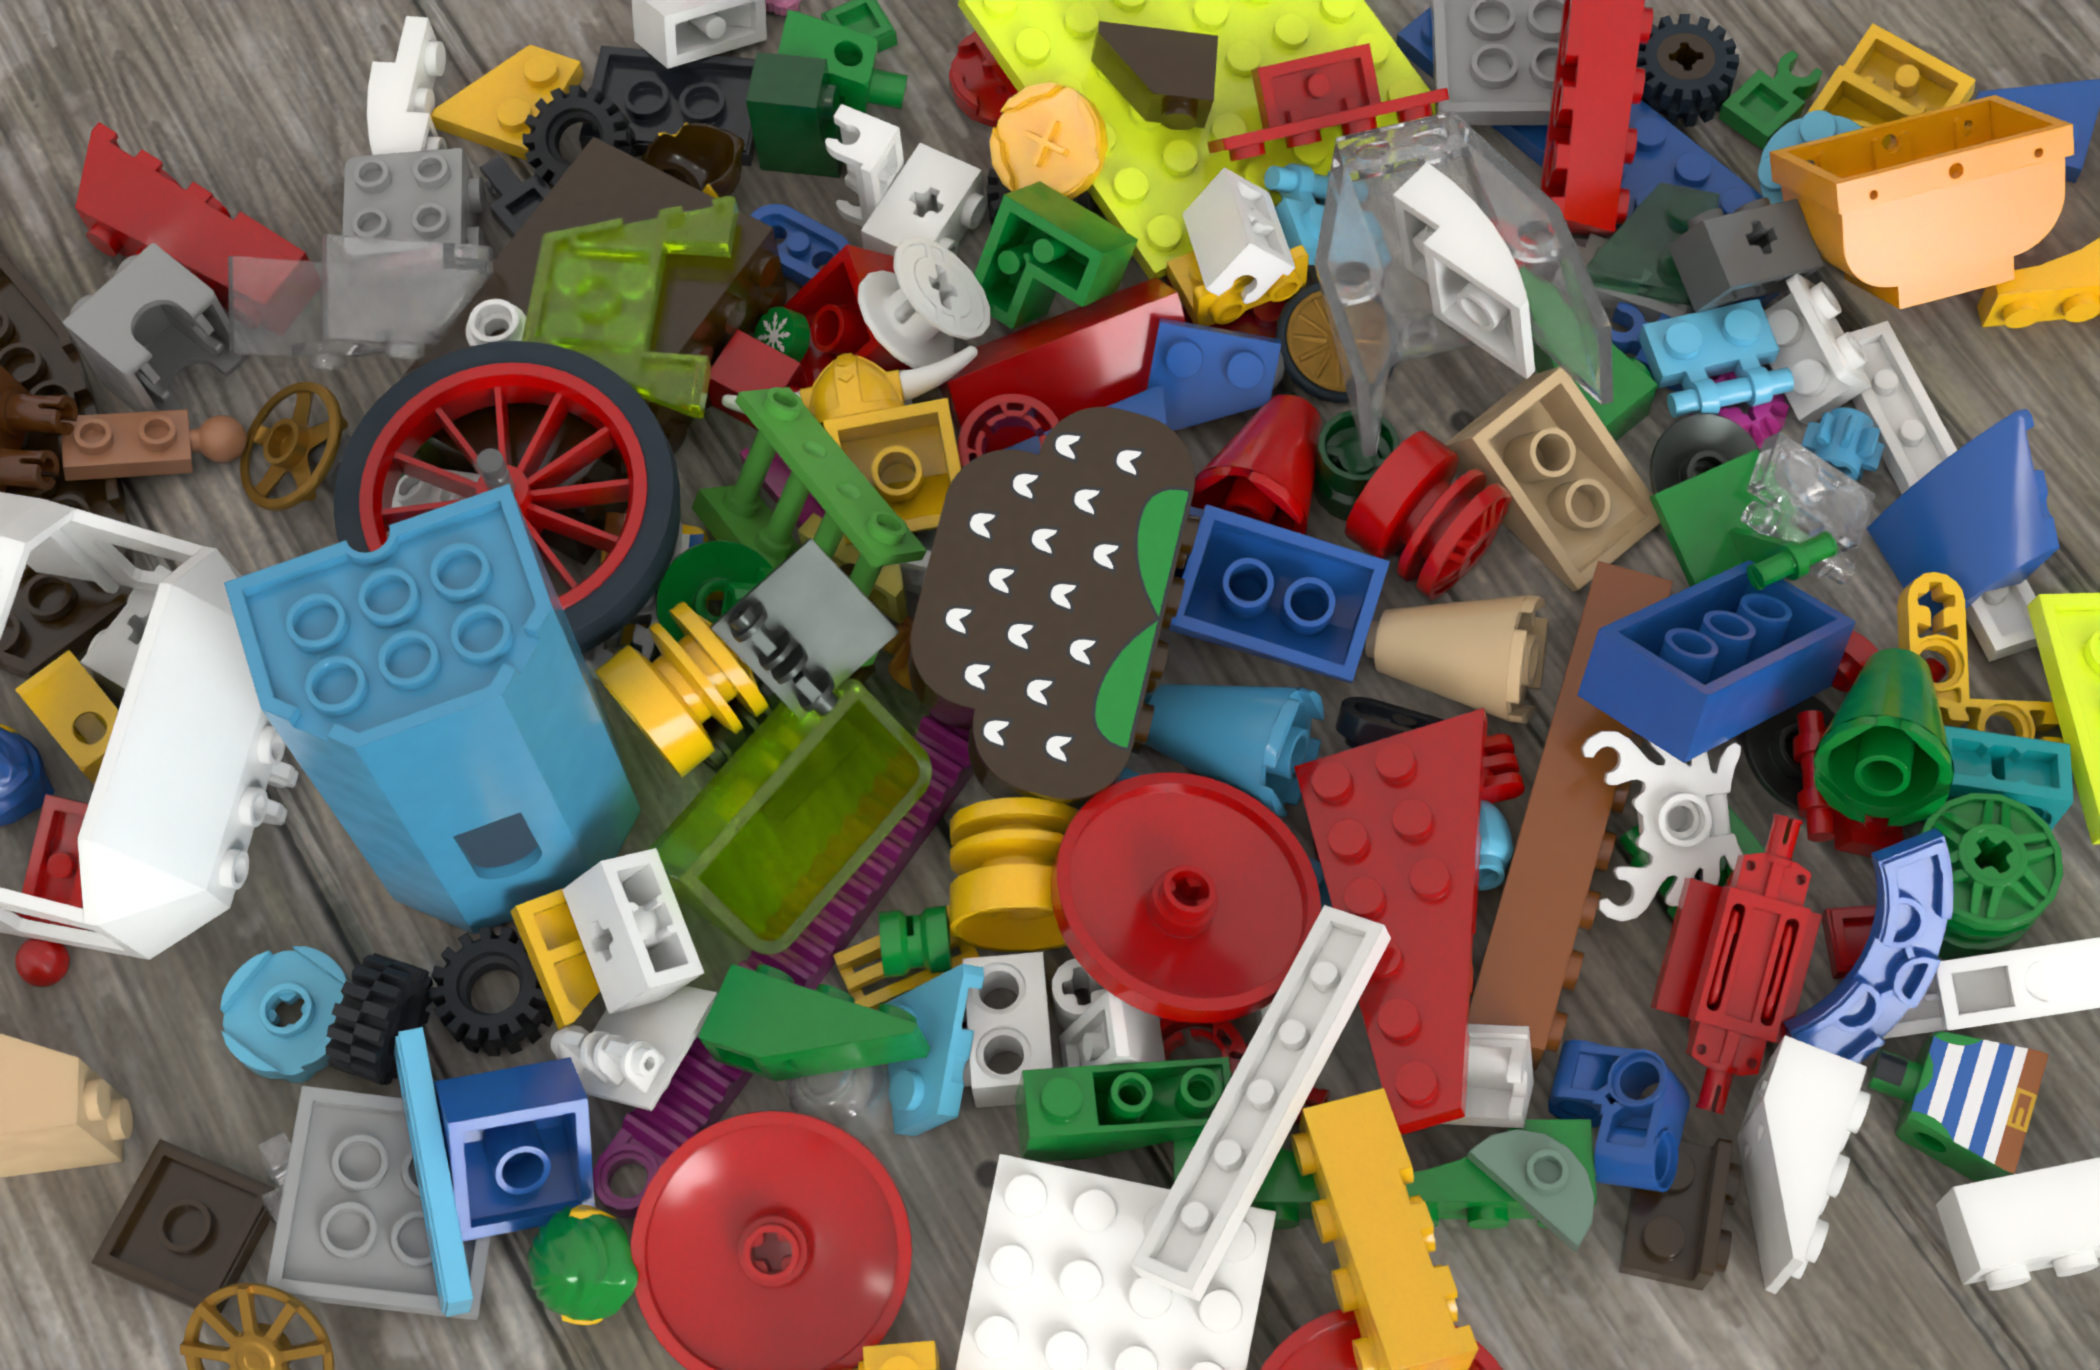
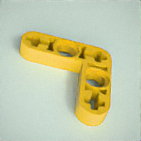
M1938 572L1925 573L1903 589L1898 597L1897 604L1899 648L1912 651L1918 655L1922 651H1935L1941 654L1948 662L1949 675L1946 681L1942 683L1933 682L1944 726L1960 727L1968 722L1967 729L1985 732L1987 719L1989 716L1996 715L2010 721L2015 729L2016 736L2034 739L2035 731H2048L2059 725L2053 702L1970 699L1965 598L1963 590L1954 579ZM1928 591H1931L1932 600L1937 603H1943L1944 609L1933 616V635L1919 638L1918 634H1922L1931 627V612L1929 607L1919 605L1918 599ZM1945 632L1947 636H1943V635H1939V634ZM2043 736L2042 738L2038 739L2044 741L2064 743V740L2059 737Z

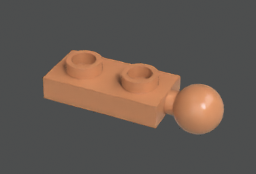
M188 409L78 415L77 422L61 420V422H70L74 426V430L70 435H61L63 470L66 481L193 473L192 453H202L207 459L216 463H229L242 455L247 444L246 431L235 418L227 415H216L205 420L199 428L190 429Z

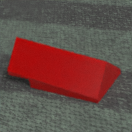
M1152 278L1108 295L1087 306L1077 307L975 347L978 351L977 356L956 375L939 385L943 398H948L951 418L958 435L964 421L978 405L990 398L1003 394L1031 396L1048 406L1060 422L1077 411L1092 407H1107L1147 390L1160 318L1186 322L1178 292L1158 278ZM1036 417L1034 418L1041 425L1043 432L1050 430L1043 421ZM987 425L981 429V431L986 433L989 440L985 454L1003 450L1036 436L1033 430L1021 426H1006L1001 428L996 434H992L988 430ZM975 439L974 444H973V447H972V449L975 450V451H976V448H975V447H976V439Z

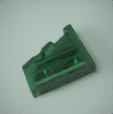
M1660 182L1587 264L1582 285L1693 307L1668 245L1689 230L1687 222L1691 218L1705 211L1718 208L1720 194Z

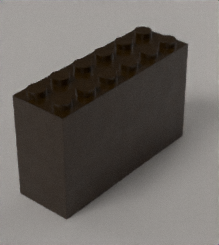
M593 137L402 378L429 361L450 352L470 347L466 338V325L472 310L486 300L502 299L517 306L525 314L530 328L527 342L555 345L581 353L608 367L629 383L644 399L655 415L670 443L674 455L682 446L687 434V428L700 410L704 411L712 406L706 386V375L736 330L738 329L755 338V329L762 315L768 314L769 309L783 307L786 303L788 293L774 229L742 211ZM497 330L491 336L501 335L507 330ZM508 403L512 466L518 467L549 406L536 403ZM495 406L471 412L452 422L477 455L489 448L499 451ZM568 412L538 471L599 430L584 419ZM444 428L432 435L412 456V458L441 469L478 474ZM614 447L556 487L627 479V467ZM628 501L553 510V512L605 531L607 512L624 514L628 508ZM545 528L540 534L548 546L584 566L597 550L595 547Z

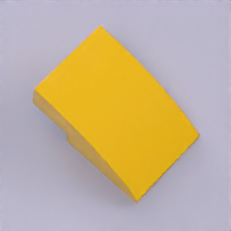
M1872 23L1844 66H1838L1807 113L1815 110L1827 111L1832 115L1848 118L1862 128L1969 102L1974 94L1976 79ZM1890 134L1884 137L1882 141L1883 147L1890 143Z

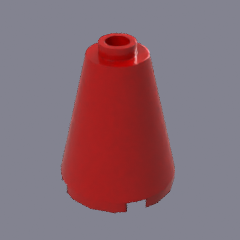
M1277 395L1272 397L1195 477L1191 506L1204 510L1206 504L1306 535L1317 465L1319 435L1322 431V418L1316 408L1306 399L1299 396Z

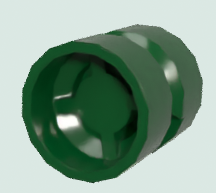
M1352 409L1338 413L1326 422L1319 435L1314 492L1318 503L1330 515L1347 521L1356 500L1370 478L1385 459L1400 445L1395 427L1385 417L1370 410Z

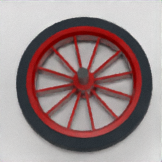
M506 341L470 346L429 361L410 372L384 393L363 417L345 449L337 473L334 491V520L338 542L346 540L352 549L364 553L375 551L385 544L390 533L389 525L463 500L391 508L396 486L402 474L465 498L510 484L539 553L569 590L558 598L582 654L611 638L643 609L666 574L679 534L681 508L677 464L661 425L644 399L623 378L598 361L576 351L544 343ZM508 403L547 405L549 408L518 467L512 466ZM495 406L499 451L489 448L477 455L452 422L471 412ZM568 412L584 419L599 430L538 471ZM444 428L478 472L480 478L478 482L412 458V456L432 435ZM614 447L627 467V479L556 487ZM628 501L627 514L619 537L553 512V510ZM545 528L609 554L589 577L580 584H577L541 538L540 534Z

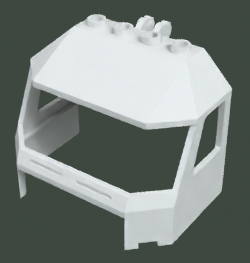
M0 492V640L26 564L35 572L94 581L107 593H116L120 586L157 592L78 835L83 909L0 887V933L150 960L230 909L235 890L243 886L248 875L249 856L247 851L254 827H258L262 822L270 825H282L288 812L281 803L268 799L266 792L267 784L278 788H293L299 775L292 765L281 762L286 744L261 710L224 582L242 577V575L217 548L201 546L49 500ZM113 545L179 561L183 564L171 574L141 570L136 568ZM13 912L26 914L46 920H51L67 925H72L92 931L27 920L21 918Z

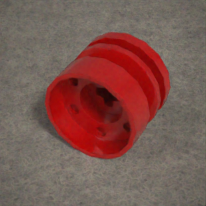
M1423 430L1415 432L1404 440L1370 478L1348 516L1344 533L1349 540L1369 555L1384 560L1389 559L1405 546L1396 572L1406 582L1419 577L1416 585L1417 589L1432 601L1440 598L1450 590L1483 557L1492 544L1508 512L1512 496L1510 491L1498 483L1491 484L1485 488L1487 482L1486 475L1478 468L1467 471L1452 483L1459 464L1457 453Z

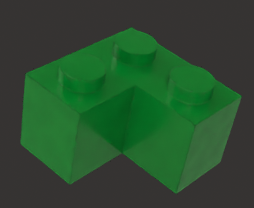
M1039 181L1004 194L974 276L984 289L990 306V316L1009 328L1015 329L1048 314L1056 292L1081 307L1117 292L1138 239Z

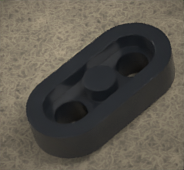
M1348 697L1341 703L1335 728L1345 737V743L1349 747L1355 748L1445 719L1372 698Z

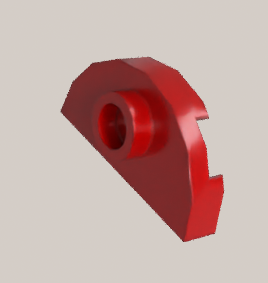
M974 31L957 46L958 53L951 62L949 70L950 90L956 105L970 119L989 127H997L998 120L1003 114L1000 113L1007 100L1017 94L1018 91L977 32Z

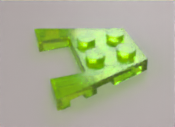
M725 196L712 199L714 206L683 212L682 206L659 210L658 218L625 225L622 218L543 234L522 341L555 345L581 353L614 371L629 383L642 398L694 418H703L711 375V365L708 356L649 352L666 255L672 253L731 257L739 212L736 197Z

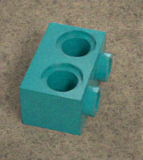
M1944 726L1954 764V778L1946 801L1969 793L2001 794L2027 805L2049 825L2051 830L2073 804L2070 744Z

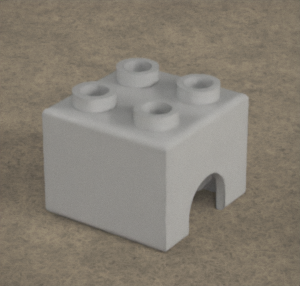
M151 243L139 255H132L126 258L118 267L116 275L93 295H86L78 300L73 306L70 315L62 322L104 387L134 412L184 409L171 398L169 390L170 383L177 372L186 366L202 363L213 366L224 376H227L249 356L214 291L155 243Z

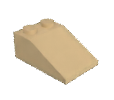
M1563 365L1531 375L1444 444L1457 453L1459 457L1457 471L1461 476L1469 470L1478 468L1486 475L1487 482L1485 488L1491 484L1498 483L1510 491L1512 500L1502 523L1572 591L1580 590L1593 579L1598 561L1611 564L1661 523L1649 498L1652 494Z

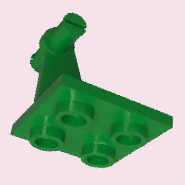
M1758 449L1649 497L1690 587L1750 560L1754 563L1747 566L1748 580L1755 589L1762 590L1766 586L1784 578L1791 581L1798 580L1809 573L1810 566L1827 558L1834 557L1838 552L1836 540L1827 531L1820 532L1806 541H1799Z

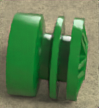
M1969 793L1946 801L1941 808L1926 820L1922 829L1917 834L1919 835L1937 828L1945 836L1951 859L1954 885L1952 919H1947L1944 938L1938 957L1944 960L2009 951L2024 937L2035 923V920L2042 915L2055 899L2063 877L2061 848L2049 825L2027 805L2001 794Z

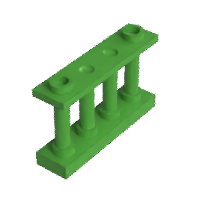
M774 387L738 393L735 402L758 429L756 437L736 484L699 489L691 507L716 540L737 542L752 548L762 555L775 569L800 547L791 534L808 495L811 493L826 511L813 540L833 559L843 534L846 535L860 552L849 578L867 597H869L883 566L923 560L927 552L926 548L790 387ZM777 452L791 469V473L772 513L759 496V492ZM878 652L861 667L873 665Z

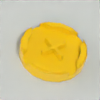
M1050 82L1027 86L1009 98L1000 111L1003 114L998 120L997 128L993 127L989 141L992 166L1002 184L1009 190L1015 191L1041 181L1071 200L1088 190L1103 168L1108 148L1105 122L1095 104L1073 88Z

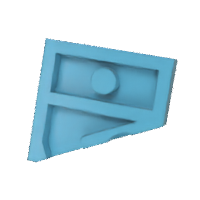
M961 964L885 1003L912 1014L917 1019V1024L931 1048L926 1058L887 1064L889 1100L892 1105L894 1134L918 1136L958 1117L964 1089L963 1071L970 1057L974 1035L973 1030L961 1027L969 988L982 989L983 967Z

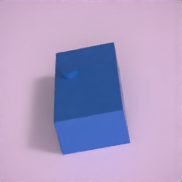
M1748 560L1599 628L1577 696L1681 762L1686 763L1831 687L1856 621L1783 579L1766 586L1762 590L1755 589L1748 580L1746 571L1747 566L1754 562Z

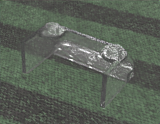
M325 234L322 235V262L230 256L228 257L230 354L309 358V368L346 369V358L386 353V358H424V348L438 345L492 276L493 248L483 245Z

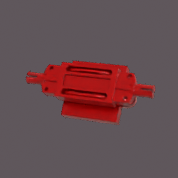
M1773 814V822L1765 852L1738 855L1735 869L1730 873L1725 886L1721 887L1693 878H1685L1650 1007L1689 1019L1687 1027L1689 1041L1685 1053L1699 1064L1707 1067L1698 1102L1695 1105L1697 1108L1725 1115L1724 1110L1734 1075L1758 1074L1767 1041L1780 1044L1784 1036H1788L1783 1022L1796 1015L1822 914L1811 912L1810 908L1803 907L1812 873L1797 862L1791 861L1800 826L1803 823L1801 820Z

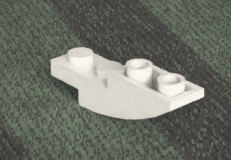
M406 16L395 63L372 61L367 97V124L372 155L447 149L445 139L438 136L430 116L435 108L433 92L436 76H442L444 73L446 53L443 42L437 41L428 17Z
M2100 937L1943 960L1940 962L1929 988L1916 1009L1910 1007L1883 1039L2100 1008Z

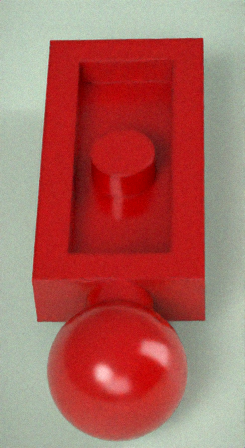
M45 794L21 893L83 909L78 835L89 803ZM16 913V915L27 920L88 931V929ZM33 938L26 940L19 947L15 956V968L18 975L24 982L35 987H48L56 984L66 975L70 965V955L64 944Z

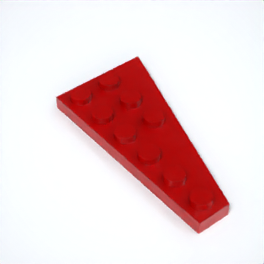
M1484 708L1294 766L1332 907L1385 925L1391 937L1358 1002L1381 1086L1385 1089L1401 1135L1465 1117L1470 1041L1468 1034L1470 993H1472L1474 970L1472 966L1473 934L1476 933L1481 847L1479 825L1481 796L1484 793L1485 776L1483 755L1488 723Z

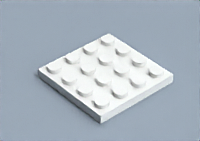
M1000 1154L955 1370H1246L1276 1211L1250 1206L1199 1302L1139 1276L1130 1265L1171 1189Z

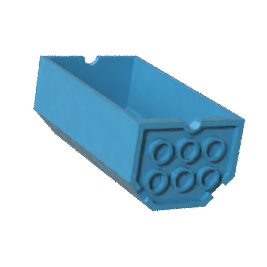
M510 484L389 525L390 533L387 541L375 551L366 553L355 551L345 540L224 582L261 710L389 894L399 903L474 935L480 933L479 928L489 926L494 928L513 921L514 919L510 911L516 905L565 888L600 861L616 858L641 812L605 706Z

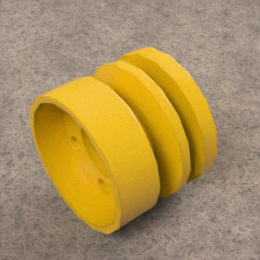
M680 601L669 610V613L685 635L682 639L676 642L658 622H654L648 629L653 641L662 654L651 663L638 650L627 644L594 672L640 731L676 773L683 778L715 751L713 743L702 725L704 721L713 716L725 728L737 734L743 729V726L727 704L730 700L736 697L755 717L759 716L769 706L758 689L753 671L711 629L713 623L696 614L685 602Z
M1032 797L992 799L977 802L958 810L950 819V840L953 846L950 849L951 870L959 875L950 884L949 927L951 936L963 944L983 950L999 952H1038L1067 946L1058 928L1053 911L1051 876L1057 850L1069 824L1079 810L1066 804Z

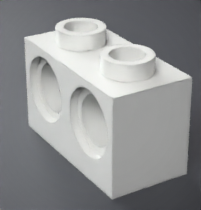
M1043 952L962 959L963 964L979 966L984 969L982 989L969 988L963 1022H967V1029L974 1031L970 1057L963 1071L964 1087L972 1086L976 1108L1015 1105V1095L1022 1070L1053 1068ZM997 988L1010 989L1018 996L1012 1005L1004 1009H993L982 1002L990 991ZM1000 1052H1013L1023 1059L1021 1066L1010 1074H997L987 1067L989 1060Z

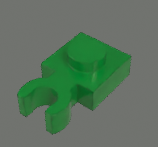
M1790 51L1780 58L1773 79L1760 69L1754 73L1722 104L1718 119L1764 150L1769 140L1780 128L1801 116L1805 105L1803 100L1808 99L1816 92L1823 71L1816 68L1807 77L1794 76L1791 72L1795 67L1799 54Z

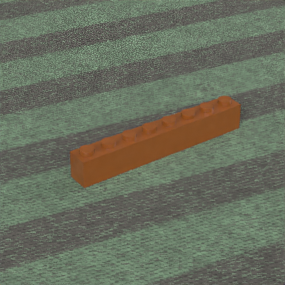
M1601 561L1597 562L1469 1006L1468 1024L1529 1026L1533 1070H1537L1545 1050L1557 1053L1568 1017V1014L1556 1011L1562 988L1570 991L1575 989L1585 954L1573 950L1578 928L1591 930L1598 907V900L1601 896L1600 892L1589 889L1594 869L1607 871L1617 837L1616 833L1605 830L1610 810L1619 813L1623 812L1632 782L1630 780L1618 785H1608L1604 782L1605 773L1614 769L1618 762L1617 753L1613 748L1603 747L1592 758L1584 757L1581 747L1587 738L1599 731L1619 732L1629 738L1639 749L1644 738L1577 696L1599 628L1669 597L1673 584L1671 580Z

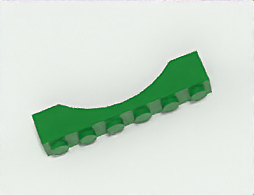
M1526 1119L1524 1128H1510L1508 1130L1518 1129L1543 1133L1568 1147L1587 1170L1595 1196V1206L1597 1193L1591 1119ZM1200 1135L1173 1140L1174 1183ZM1281 1147L1251 1206L1276 1211L1274 1230L1295 1228L1300 1225L1299 1219H1313L1311 1202L1320 1200L1313 1174L1302 1176L1294 1153ZM1466 1157L1427 1170L1413 1171L1414 1182L1406 1184L1409 1197L1420 1195L1423 1201L1426 1202L1434 1227L1439 1225V1219H1467V1226L1475 1229L1506 1227L1509 1225V1219H1536ZM1537 1220V1226L1548 1229Z

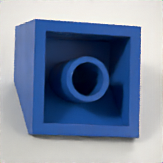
M571 1057L434 1081V1090L463 1241L540 1227L547 1224L554 1213L562 1210L565 1205L571 1207L590 1205L595 1207L588 1097Z

